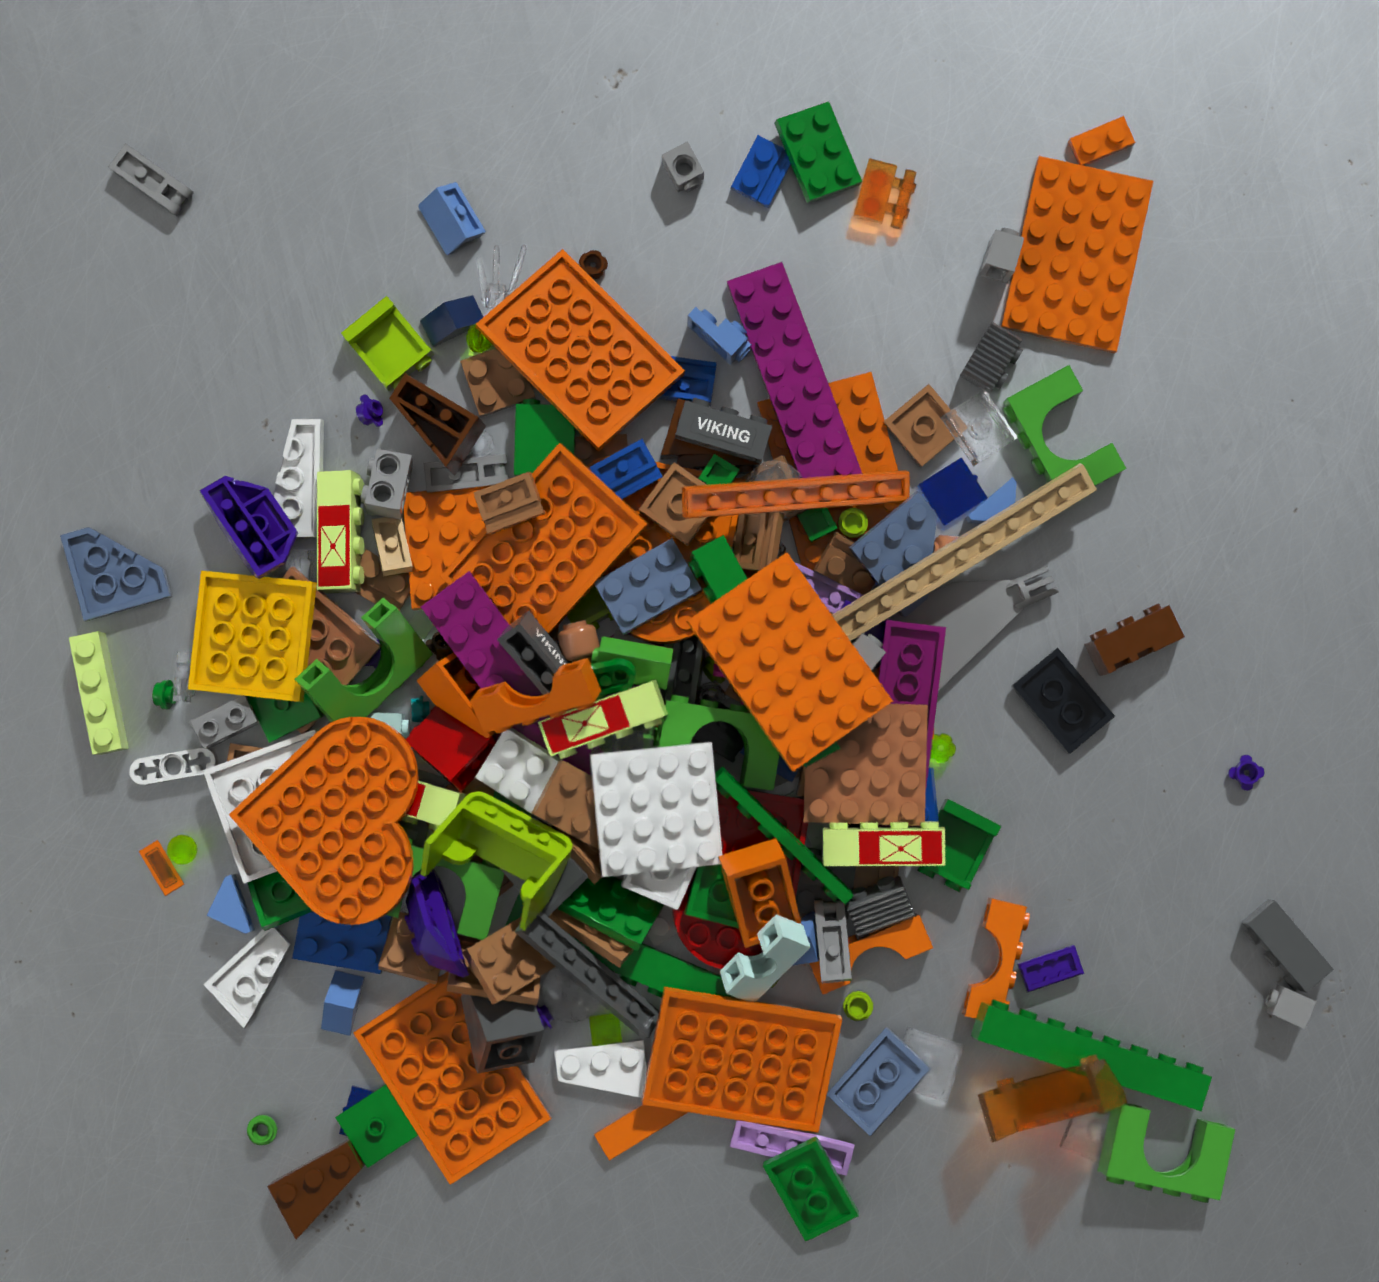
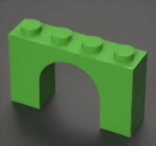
M1070 365L1008 397L1003 402L1005 405L1003 412L1010 424L1015 423L1020 432L1017 434V438L1021 446L1025 450L1029 448L1034 458L1031 460V463L1039 476L1043 474L1047 483L1080 463L1084 465L1094 485L1097 486L1127 469L1113 443L1084 458L1067 460L1053 454L1043 439L1042 426L1048 412L1084 391Z
M384 598L379 600L361 617L381 645L379 664L366 680L354 685H343L332 671L318 659L312 662L294 679L330 722L346 717H367L433 655L401 612Z
M602 636L600 647L594 649L592 653L591 664L614 659H626L636 669L634 684L642 685L656 680L660 689H667L673 649ZM617 670V671H616V672L619 673V674H625V673H626L625 671H622V670ZM606 695L598 696L595 701L605 698ZM643 723L632 727L634 732L644 733V749L655 748L657 726L645 729ZM613 734L604 737L606 743L599 745L604 753L612 752Z
M671 695V700L663 699L668 714L661 717L663 723L658 724L655 747L690 744L693 736L702 726L715 721H724L732 725L739 732L744 743V757L739 783L742 786L774 791L779 752L753 715L747 713L748 708L746 706L730 704V709L727 710L718 708L719 702L701 699L700 705L689 704V697Z
M409 838L414 858L413 877L421 870L424 847L413 845V839ZM441 859L436 866L452 870L459 876L465 887V901L457 927V934L483 940L489 933L504 873L498 866L485 859L482 860V863L470 860L463 865H455ZM403 899L387 914L388 916L398 918Z
M1113 1100L1097 1170L1107 1176L1106 1181L1124 1185L1125 1180L1135 1182L1134 1187L1152 1191L1153 1186L1163 1188V1193L1180 1197L1181 1192L1191 1194V1199L1204 1203H1209V1198L1220 1200L1235 1134L1234 1128L1225 1124L1197 1118L1190 1152L1185 1161L1170 1171H1154L1144 1155V1139L1151 1110L1139 1105Z

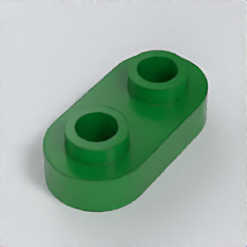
M614 659L591 664L601 689L598 696L628 690L635 682L636 669L626 659ZM617 670H622V671H625L626 673H625V674H619V673H617L616 671H617Z

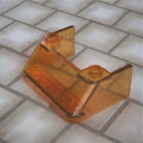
M1097 1054L1079 1059L1081 1065L1017 1082L1014 1081L1013 1077L996 1081L997 1087L978 1094V1099L992 1143L1020 1131L1097 1111L1099 1115L1128 1103L1124 1089L1106 1060H1098Z

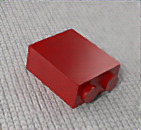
M436 705L432 708L430 714L418 726L414 727L406 738L413 751L460 792L476 777L497 743L492 736L489 738L484 737Z

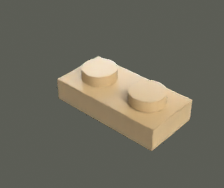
M388 517L372 519V528L383 577L412 572L413 566L402 520Z

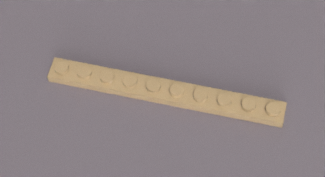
M1079 463L832 614V616L851 641L1095 492L1097 489L1084 465Z

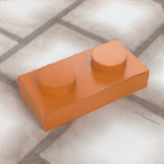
M1124 116L1074 136L1068 141L1078 164L1083 166L1135 144Z

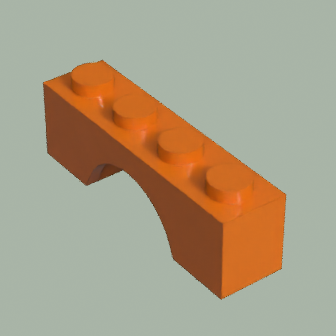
M586 658L561 665L553 676L552 690L547 694L526 696L515 691L505 681L478 689L470 702L483 733L491 731L502 733L515 724L522 723L523 726L535 723L540 717L549 715L550 718L561 716L572 708L577 707L578 710L587 709L594 705L601 689L590 661Z
M988 898L982 927L995 938L999 948V960L994 972L988 978L978 983L968 984L962 1010L964 1016L976 1019L981 1002L991 1005L992 999L1010 1005V1001H1007L1006 997L1008 989H1013L1017 973L1012 970L1015 959L1020 960L1023 950V943L1019 942L1022 930H1027L1030 913H1026V906Z
M916 913L913 918L859 938L855 934L848 936L851 969L860 954L874 947L893 949L905 960L932 949V943L920 915ZM820 961L809 963L823 995L850 984V981L822 984Z

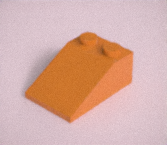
M454 652L435 663L416 680L434 705L486 738L495 734V731L483 733L470 702L478 689L481 688Z
M777 838L718 856L745 948L760 943L757 933L775 915L801 924L786 857Z

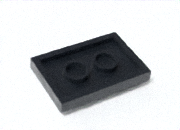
M1059 648L1053 650L1011 685L1067 754H1071L1115 717Z

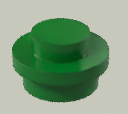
M171 680L157 682L152 693L153 703L155 706H160L161 709H170L177 701V688Z

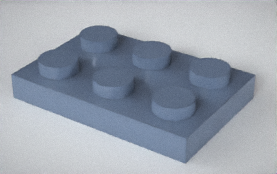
M672 538L594 583L623 636L702 592V588Z
M885 1028L829 1090L827 1096L869 1136H872L930 1072L931 1068L889 1028Z

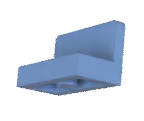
M457 182L437 187L418 205L422 215L447 255L452 254L463 243L480 238L486 232Z

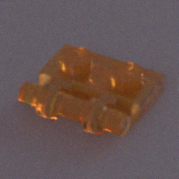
M869 158L853 217L882 224L884 214L886 213L893 216L891 227L902 229L904 219H908L910 211L907 208L910 196L914 194L916 189L914 181L917 172L906 169L903 179L895 177L897 165ZM891 188L900 191L896 204L888 202Z

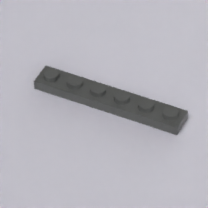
M542 911L525 931L520 929V924L518 925L515 933L639 1037L642 1039L650 1037L657 1024L659 1010Z

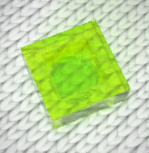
M612 1013L589 1016L592 1046L622 1042L620 1020Z

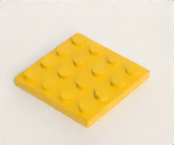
M201 570L188 689L304 702L305 691L294 679L308 667L317 582L271 577L258 579L252 575Z

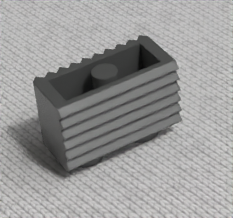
M992 322L960 376L987 393H991L994 387L1000 390L1008 377L1004 370L1009 362L1015 365L1023 351L1019 347L1023 339Z
M892 876L884 877L877 884L867 888H854L851 890L853 897L846 903L858 937L915 917L900 876L895 878Z

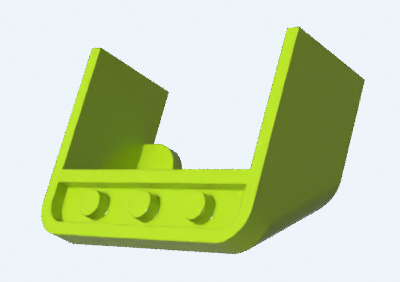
M471 792L426 840L421 875L426 877L441 859L455 865H463L468 863L475 855L525 881L520 891L521 899L524 901L520 929L525 931L549 902L570 858L572 842L566 835L484 792Z

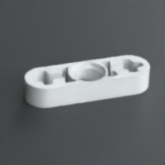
M195 748L137 759L131 764L129 772L131 779L135 783L149 785L204 775L201 765L190 766L192 772L187 773L188 761L185 755L189 754V760L199 759L200 753H203L205 757H210L211 761L206 764V769L216 766L218 759L215 752L209 748ZM173 757L179 759L182 764L181 771L176 775H171L166 770L167 761ZM156 760H160L159 770L163 776L162 778H158L159 772L147 774L146 780H144L143 776L137 774V770L142 769L143 763H145L146 767L152 768L157 767Z

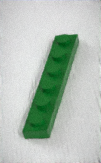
M721 767L715 773L716 789L726 798L731 795L739 803L736 806L737 809L746 818L750 819L753 816L760 823L758 826L759 830L768 839L777 838L782 844L781 849L783 853L791 860L796 857L804 865L801 868L802 871L811 880L814 881L818 878L825 885L823 891L833 901L839 898L846 904L853 897L851 889L827 866H823V862L724 767Z

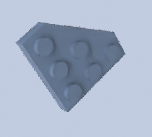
M916 491L853 543L849 549L875 583L880 586L933 553L937 514L922 494ZM928 594L900 610L901 616H908L928 599Z
M89 527L60 535L84 621H90L172 597L164 568Z

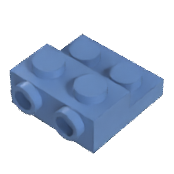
M695 307L687 316V326L727 363L731 365L735 360L740 363L751 351L750 347L752 346L745 336L747 331L737 321L734 320L731 323L726 318L717 327L715 324L717 320L706 309H703L701 312Z

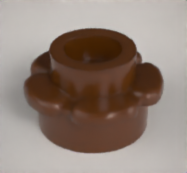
M590 250L582 254L579 259L581 268L593 279L602 277L603 271L608 266L607 259L597 250ZM594 262L596 266L591 267L590 264Z

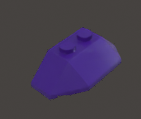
M224 476L199 490L220 529L250 573L260 579L285 565L298 531L268 488Z
M434 868L426 877L420 873L412 879L406 899L409 914L405 915V920L410 932H414L415 938L411 939L414 951L417 956L423 955L430 966L466 977L469 975L442 880Z

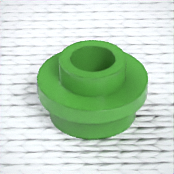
M258 1115L249 1122L247 1135L254 1144L267 1145L277 1135V1124L270 1116ZM260 1124L268 1128L266 1135L259 1134L258 1126Z

